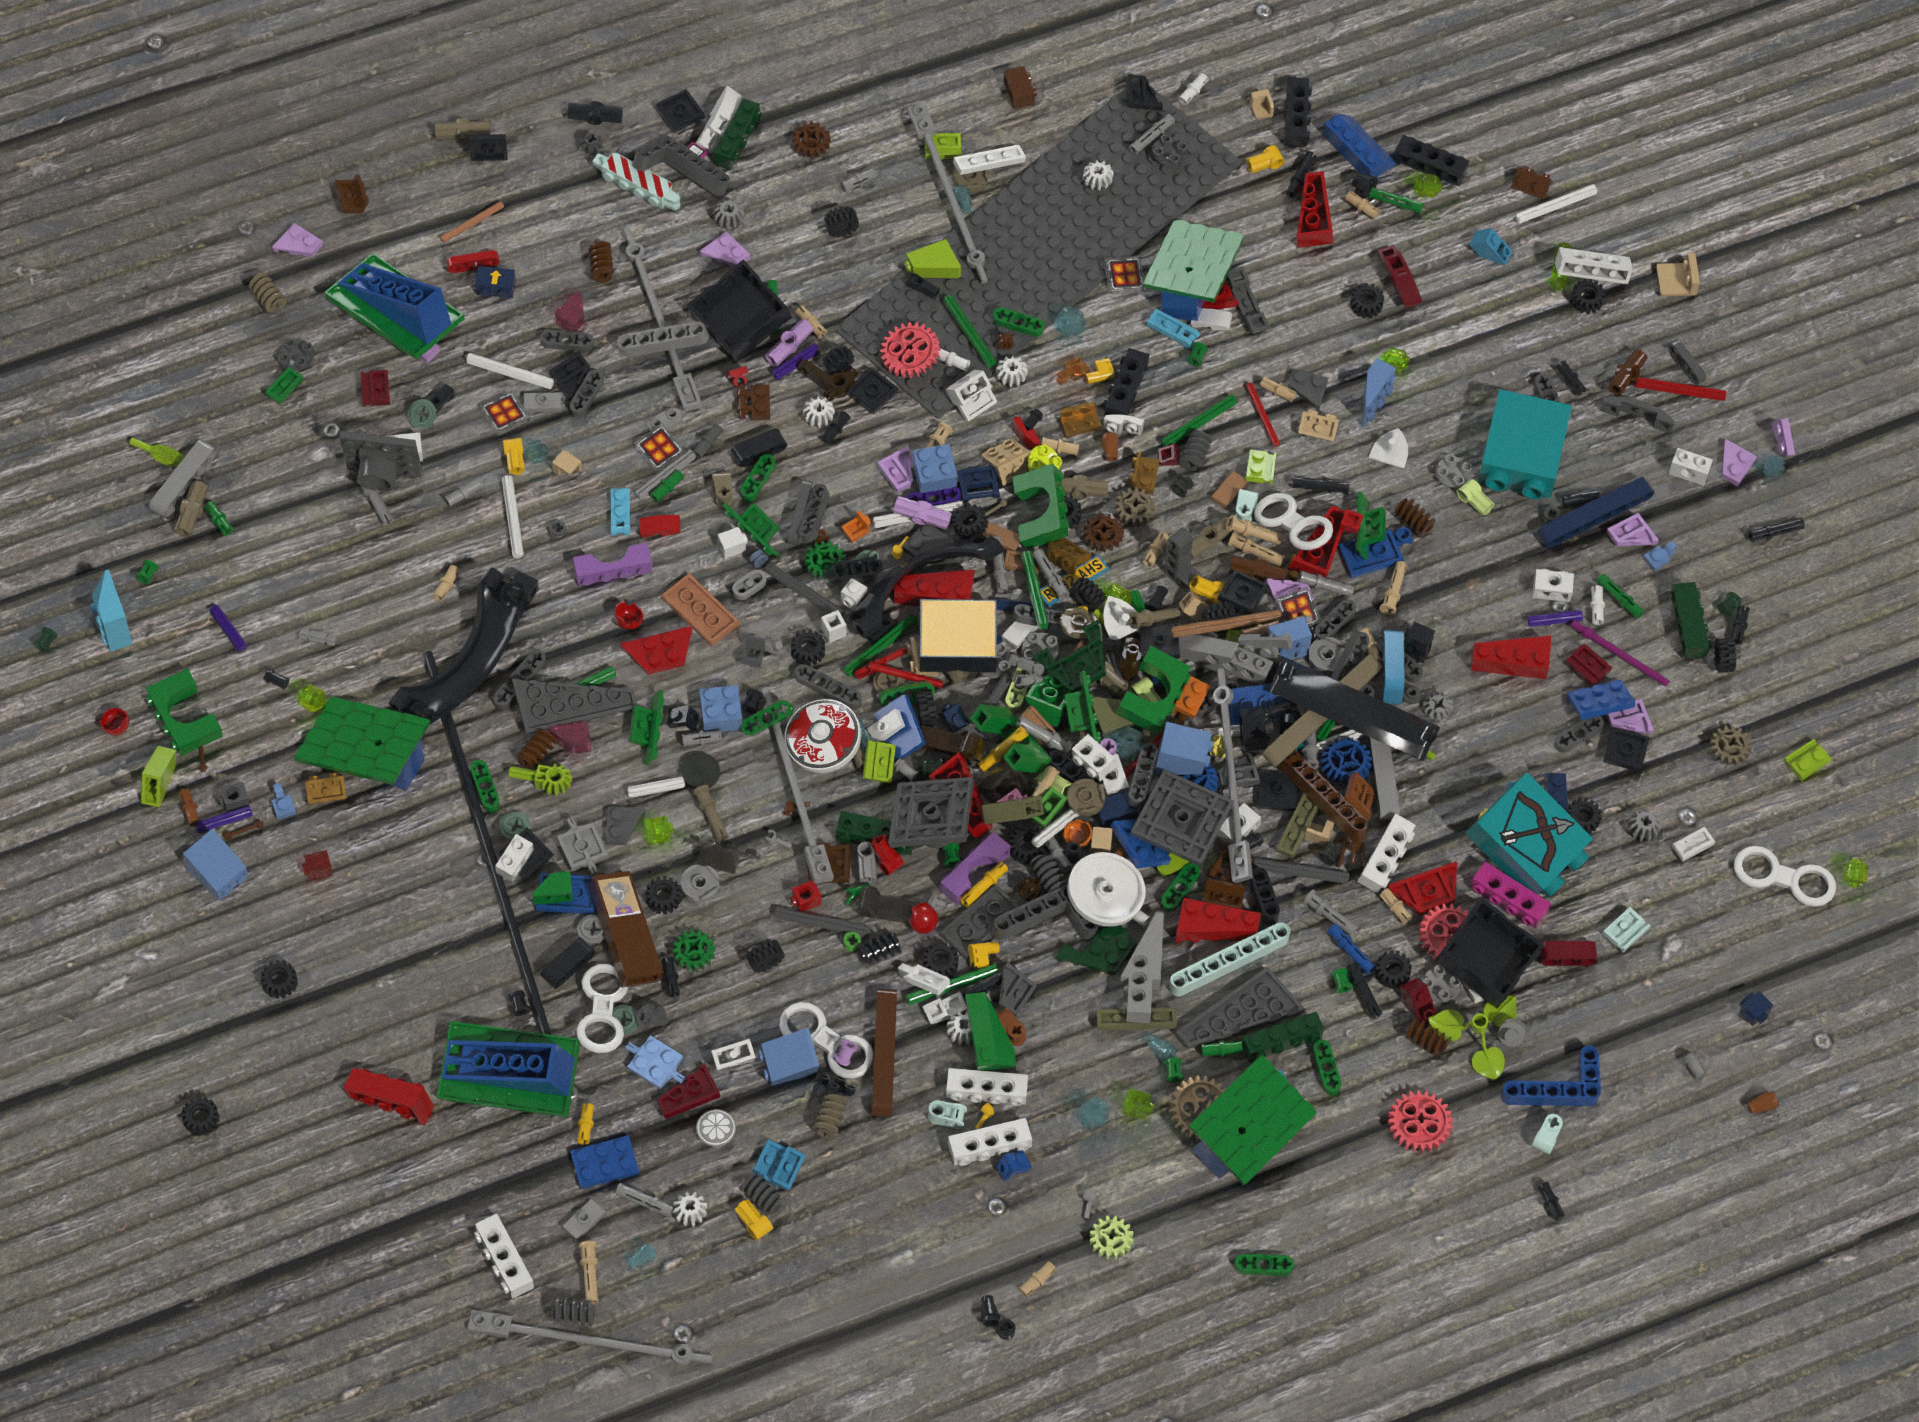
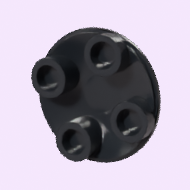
M819 1074L817 1084L824 1090L839 1096H853L855 1094L856 1087L845 1083V1078L838 1075L830 1078L825 1074Z

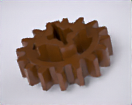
M813 121L810 122V125L804 122L803 127L798 125L797 131H793V149H797V154L802 152L803 157H806V155H809L810 158L813 155L820 157V152L825 154L826 149L830 148V132L826 131V126L820 127L819 122L816 125H813Z
M1101 513L1100 517L1095 514L1093 520L1088 518L1087 524H1084V542L1089 543V548L1096 547V552L1102 549L1103 553H1105L1107 548L1113 551V546L1119 547V542L1123 541L1124 529H1122V523H1117V517L1111 519V514H1108L1107 517H1104L1103 513Z

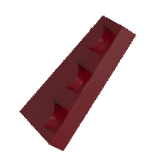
M705 1063L699 1066L700 1069L694 1074H689L685 1077L686 1080L680 1085L674 1086L657 1099V1104L665 1119L720 1098V1092Z

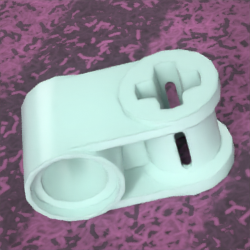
M1239 490L1236 518L1244 521L1247 519L1251 522L1257 504L1258 492Z
M935 1100L929 1105L928 1120L932 1124L962 1129L964 1127V1113L967 1112V1107L958 1103ZM939 1110L941 1114L936 1115L932 1111Z
M1550 1114L1545 1118L1541 1129L1532 1143V1147L1550 1155L1563 1124L1560 1116Z

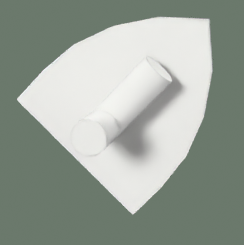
M1397 428L1382 435L1373 445L1368 458L1404 469L1408 457V444L1400 429Z
M1108 596L1105 603L1103 619L1109 638L1118 640L1139 630L1140 627L1132 629L1128 623L1129 614L1137 611L1125 601L1112 596Z

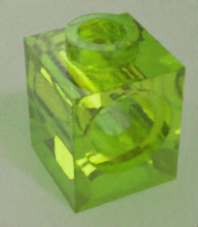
M667 816L644 819L648 845L671 841V834L674 833L672 822L668 823Z
M1129 1088L1122 1114L1146 1120L1147 1113L1151 1114L1154 1102H1151L1152 1094ZM1140 1102L1144 1106L1137 1107L1135 1103Z

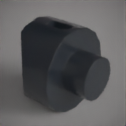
M1365 172L1362 177L1356 175L1351 186L1356 188L1355 194L1367 199L1371 188H1376L1378 179Z
M1290 710L1281 717V735L1302 716L1299 711Z

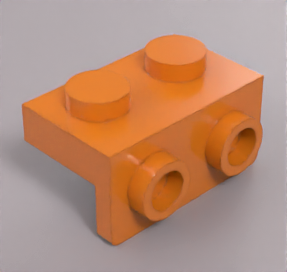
M1191 676L1187 685L1182 684L1181 689L1184 691L1179 700H1174L1173 704L1176 706L1172 714L1176 715L1178 711L1194 719L1211 686Z

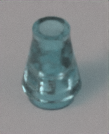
M966 185L954 188L953 192L964 214L971 212L973 208L970 189Z
M1152 1035L1147 1042V1045L1152 1048L1162 1061L1175 1057L1177 1049H1175L1173 1044L1155 1035Z
M649 1242L643 1243L626 1261L634 1270L636 1267L655 1260L654 1257L657 1256V1253Z

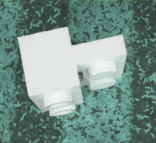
M973 370L945 389L953 405H957L965 421L972 420L997 403L990 389L992 385L983 370Z

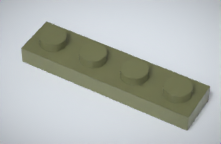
M1303 793L1276 847V852L1294 859L1305 837L1306 830L1310 827L1319 809L1305 793Z
M1151 1008L1150 1023L1126 1022V1014H1123V1009L1096 1010L1097 1031L1177 1028L1176 1008Z

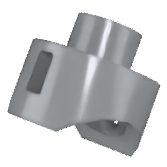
M1513 1018L1503 1020L1498 1034L1501 1042L1511 1047L1520 1045L1526 1035L1525 1024Z

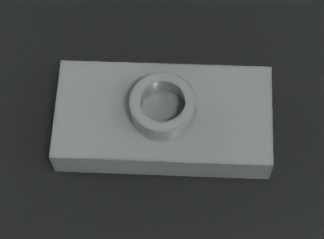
M524 393V412H561V393Z
M590 1199L562 1227L573 1239L578 1241L606 1215V1212Z

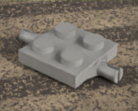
M574 817L568 818L566 822L570 830L557 836L563 854L571 871L588 867L591 876H594V873L595 875L599 873L595 863L608 858L606 849L594 823L577 826Z

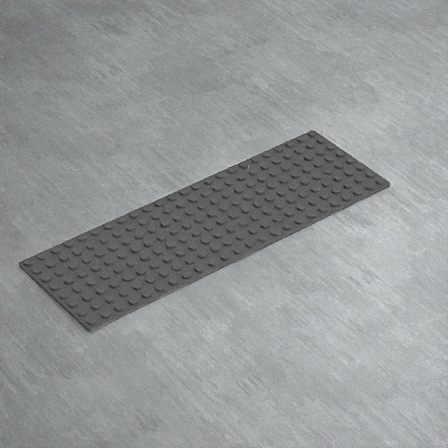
M1126 87L965 220L976 250L982 251L985 255L983 269L988 279L987 283L982 284L976 269L968 266L967 254L969 250L958 226L942 240L947 239L961 265L960 278H923L940 288L938 296L932 299L920 291L907 286L906 281L911 279L912 274L904 270L836 327V332L936 419H940L956 406L953 405L945 390L973 370H983L987 378H989L996 372L1000 360L1004 361L1005 356L1011 359L1012 356H1015L1036 338L997 326L993 322V312L995 309L1003 307L1039 318L1044 322V330H1046L1110 276L1109 260L1120 259L1123 261L1125 259L1126 261V258L1130 259L1241 165V160L1155 89V97L1159 103L1162 102L1163 104L1162 111L1128 108ZM1167 114L1174 118L1175 123L1167 128L1164 134L1187 144V158L1176 166L1163 165L1153 157L1152 146L1161 136L1155 138L1137 155L1133 154L1129 149L1131 144L1151 129L1155 122L1158 123ZM1096 160L1099 163L1105 161V165H1110L1114 173L1111 185H1108L1107 189L1101 187L1100 191L1097 188L1092 190L1091 186H1086L1085 181H1083L1085 166H1088L1089 162L1095 164ZM952 295L995 358L996 364L991 368L986 366L945 305L944 298L946 296ZM1021 319L1014 320L1016 325L1024 323ZM909 322H911L912 326L918 322L919 327L925 324L926 329L930 327L932 333H936L940 343L938 345L941 349L950 353L955 352L957 356L970 360V366L965 372L962 369L948 366L946 362L936 359L937 364L931 363L933 369L926 368V374L921 371L920 377H917L915 373L912 379H910L909 374L903 378L901 373L899 376H896L894 372L890 373L889 369L885 367L881 358L880 350L883 349L881 343H886L884 337H890L889 331L894 333L895 326L901 329L902 323L907 327ZM1003 333L1011 334L1014 346L1008 350L999 349L997 347V336Z

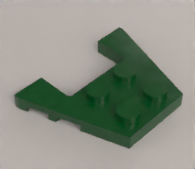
M1098 620L1083 627L1090 643L1063 659L1055 662L1048 648L1032 655L1037 663L1044 665V669L1071 693L1082 689L1079 672L1086 671V675L1089 674L1091 684L1106 676L1102 632Z
M1122 925L1102 926L1083 953L1065 943L1056 955L1055 960L1059 962L1066 961L1074 963L1075 966L1082 965L1090 967L1091 970L1116 975L1136 947L1137 942Z

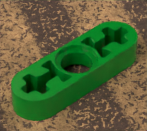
M1003 307L997 308L993 312V322L997 326L1033 337H1039L1044 333V322L1039 318ZM1021 319L1024 323L1016 325L1014 320Z
M762 455L741 486L740 493L744 501H754L775 470V458L772 455ZM770 462V465L768 464L764 471V463ZM755 475H761L763 479L761 481H755L753 477ZM752 485V493L746 494V491L748 492Z
M920 681L884 690L879 696V701L885 707L896 699V693L900 697L904 691L910 690L912 696L909 700L912 704L916 703V692L914 689L919 693L927 686L929 689L927 691H932L933 696L935 689L929 681ZM888 695L891 697L889 703L886 702Z
M781 700L746 718L741 725L743 733L753 736L785 720L793 714V705L789 701ZM781 705L788 706L786 714L783 712L776 714L774 711L781 710ZM769 712L772 715V720L766 724L763 721V715ZM749 722L752 724L759 722L762 727L758 724L753 726V731L747 730Z
M475 760L472 762L470 770L484 810L494 812L498 810L500 801L489 768L485 761ZM477 767H480L482 769V777H480L479 772L476 769ZM483 782H488L491 785L486 790L481 789L479 786ZM488 795H490L491 800L494 802L493 805L488 803Z
M1186 864L1163 894L1161 907L1164 911H1175L1195 885L1200 875V869L1196 864ZM1194 871V875L1191 874L1187 881L1188 872ZM1183 884L1186 889L1180 892L1175 889V886ZM1174 895L1175 897L1173 899V903H1170L1169 905L1166 904V902L1170 901L1172 896Z
M1318 1040L1313 1045L1312 1053L1321 1084L1326 1094L1336 1095L1340 1092L1342 1082L1332 1048L1328 1041ZM1320 1046L1325 1049V1058H1322V1052L1318 1050ZM1324 1063H1328L1333 1069L1326 1072L1321 1066ZM1331 1076L1333 1085H1336L1334 1089H1332V1087L1329 1086V1077Z
M1241 1254L1236 1258L1234 1266L1235 1270L1242 1275L1288 1276L1293 1271L1294 1261L1287 1255ZM1243 1260L1248 1264L1246 1268H1242L1241 1262ZM1253 1260L1256 1261V1262H1255V1269H1252V1267H1253V1265H1252V1264H1253ZM1265 1260L1269 1262L1270 1267L1265 1270L1261 1269L1259 1262ZM1274 1261H1276V1269H1273ZM1282 1262H1286L1287 1269H1283V1266H1280Z

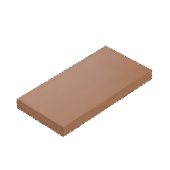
M690 573L661 595V599L689 626H692V629L711 647L740 625V621Z

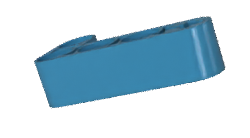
M1384 630L1382 701L1388 704L1401 705L1405 681L1403 631Z

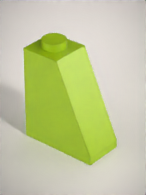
M947 239L906 253L904 265L911 274L916 273L922 278L961 277V265Z
M157 746L142 772V804L160 808L176 766V750Z

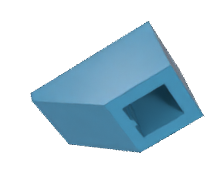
M1493 228L1475 231L1469 244L1480 257L1501 265H1506L1512 254V250Z

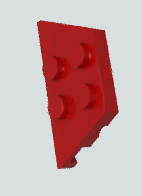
M692 626L621 643V649L626 651L647 675L685 666Z
M1455 861L1389 884L1387 888L1418 915L1428 913L1430 909L1434 911L1436 906L1441 908L1443 904L1446 906L1454 904L1456 901L1457 862Z

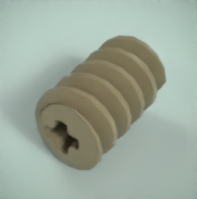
M258 273L252 278L249 283V289L268 313H274L284 308L287 304V299L283 297V294L276 287L275 283L272 282V279L268 277L267 273Z
M825 1095L823 1103H821V1109L818 1111V1117H816V1123L813 1125L814 1132L825 1139L835 1140L836 1135L833 1133L839 1131L836 1126H840L841 1121L838 1119L844 1117L841 1112L846 1111L844 1105L848 1104V1101L839 1095Z

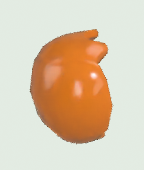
M1076 819L1065 826L1063 838L1067 845L1071 842H1076L1081 848L1086 847L1092 839V828L1088 822Z

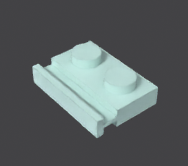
M1629 907L1603 931V935L1624 953L1650 929L1651 925L1647 924L1639 914Z

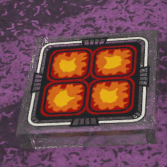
M1140 256L1104 259L1109 294L1145 292L1146 288L1143 287L1145 280Z
M512 390L479 406L480 411L497 437L530 421V417Z
M663 423L633 443V447L655 474L686 452Z
M1309 586L1273 599L1277 610L1281 611V623L1304 615L1312 616V622L1307 623L1308 627L1321 622Z

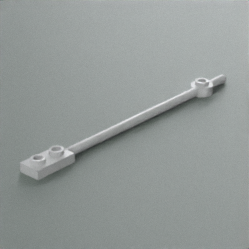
M925 102L907 107L918 139L925 138L969 250L967 264L969 267L976 269L981 283L985 284L988 282L983 269L985 255L982 251L976 250L932 139V136L936 135V130Z
M627 228L624 230L628 242L626 256L630 261L635 262L659 328L667 327L642 261L644 247L640 243H635L631 229ZM668 350L677 377L673 378V383L684 412L702 407V402L691 373L684 374L676 350Z
M1220 668L1217 669L1218 688L1213 693V699L1221 706L1230 799L1234 800L1231 813L1235 844L1228 845L1231 877L1234 883H1239L1252 879L1253 876L1249 842L1246 840L1242 841L1228 709V704L1233 700L1234 694L1226 686L1225 670Z
M762 688L761 692L765 701L763 709L774 703L769 688ZM782 709L779 710V711H774V712H775L776 714H778V713L782 712ZM767 712L763 715V718L767 722H771L772 715ZM777 723L772 727L809 846L804 848V854L813 883L830 882L834 876L824 844H816L780 724Z
M472 1310L468 1325V1332L509 1338L510 1332H517L672 1357L673 1362L678 1366H686L691 1361L712 1364L713 1356L693 1353L686 1344H678L673 1349L531 1327L513 1324L512 1316ZM680 1351H684L686 1354L684 1356H680L678 1353Z

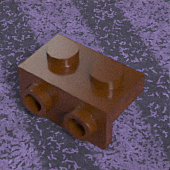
M1523 166V168L1518 167L1511 188L1545 200L1550 185L1553 182L1550 179V175L1540 172V174L1533 173L1534 169Z
M356 174L353 180H335L333 186L342 213L362 214L368 206L369 199L366 196L364 183L361 181L360 175Z
M1208 878L1203 902L1241 909L1246 886Z

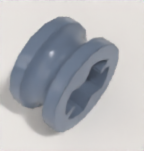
M758 550L751 555L749 561L754 563L755 568H760L767 562L768 556L764 555L762 550Z

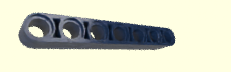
M1640 477L1543 525L1537 530V535L1547 548H1552L1647 501L1654 495L1655 491L1644 477Z

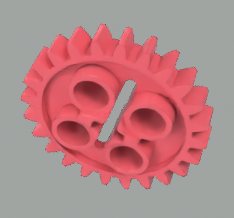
M909 322L908 326L905 327L902 323L901 329L895 326V332L889 331L890 337H884L886 343H881L883 349L880 352L882 361L890 373L894 372L896 376H899L901 373L903 378L909 374L910 379H912L915 373L917 377H920L921 371L926 374V368L932 370L931 363L937 364L936 358L940 357L938 352L941 350L938 345L940 343L936 333H932L930 327L926 329L925 324L919 327L918 322L914 326Z
M1443 904L1441 909L1436 906L1434 911L1430 909L1428 914L1424 915L1418 934L1422 935L1419 941L1425 942L1422 948L1429 949L1427 955L1434 954L1433 960H1435L1468 913L1467 909L1462 912L1461 906L1454 909L1453 904L1449 908ZM1447 920L1453 921L1454 924H1450ZM1433 931H1438L1440 935H1436Z
M1420 1090L1417 1091L1416 1095L1409 1091L1408 1097L1402 1094L1401 1100L1396 1099V1105L1391 1106V1112L1388 1115L1391 1118L1388 1120V1125L1391 1126L1389 1132H1395L1393 1139H1400L1398 1145L1406 1144L1405 1150L1411 1146L1414 1153L1417 1148H1420L1421 1153L1424 1152V1148L1431 1152L1432 1146L1439 1149V1143L1444 1145L1445 1138L1449 1139V1132L1453 1128L1450 1125L1453 1122V1118H1450L1452 1112L1446 1111L1448 1104L1441 1105L1442 1098L1435 1100V1093L1429 1097L1428 1091L1424 1095H1421ZM1411 1110L1414 1114L1409 1115L1405 1111ZM1431 1110L1434 1112V1114L1430 1115L1427 1114L1425 1111ZM1407 1129H1413L1415 1133H1409ZM1426 1129H1434L1435 1133H1430Z

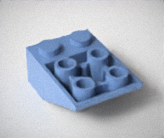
M1376 358L1367 371L1363 398V427H1365L1368 421L1372 422L1376 415L1375 411L1378 408H1382L1385 403V397L1387 395L1390 396L1395 387L1393 384L1396 380V368Z

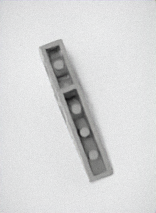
M1196 634L1179 637L1180 657L1216 672L1217 669L1223 668L1225 676L1229 677L1232 674L1256 685H1264L1272 673L1273 661L1240 648L1237 642Z
M1155 913L1121 975L1120 988H1124V997H1127V1002H1123V1014H1126V1022L1150 1023L1152 990H1160L1164 913Z

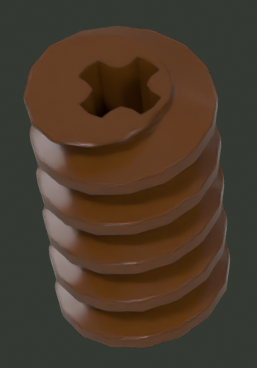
M606 241L596 242L590 245L588 249L592 279L596 282H607L612 279V274L614 273L611 244Z
M1405 498L1397 505L1394 513L1399 515L1401 520H1405V524L1410 525V528L1415 530L1417 535L1423 537L1433 528L1436 519L1433 518L1429 521L1431 515L1428 513L1424 516V508L1418 511L1420 504L1413 506L1415 500L1407 501V498Z
M538 729L535 735L531 737V740L526 742V746H523L521 751L516 754L517 760L525 769L534 770L532 765L538 767L539 763L537 760H544L541 754L547 756L549 754L547 749L552 750V744L556 745L558 741L549 732Z
M1416 1017L1407 1032V1039L1410 1040L1414 1037L1413 1043L1415 1044L1421 1041L1420 1047L1424 1048L1427 1046L1429 1053L1434 1050L1433 1055L1436 1057L1442 1054L1452 1037L1450 1036L1445 1040L1444 1032L1438 1036V1028L1432 1032L1431 1024L1425 1028V1020L1417 1023L1418 1017Z

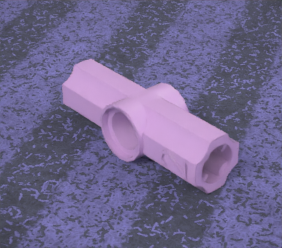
M801 319L790 331H786L781 335V339L765 354L769 364L773 367L778 366L788 355L794 354L797 351V347L813 332V327L807 320Z
M898 496L893 509V513L911 518L917 524H930L947 530L952 513L933 508L928 502H915Z

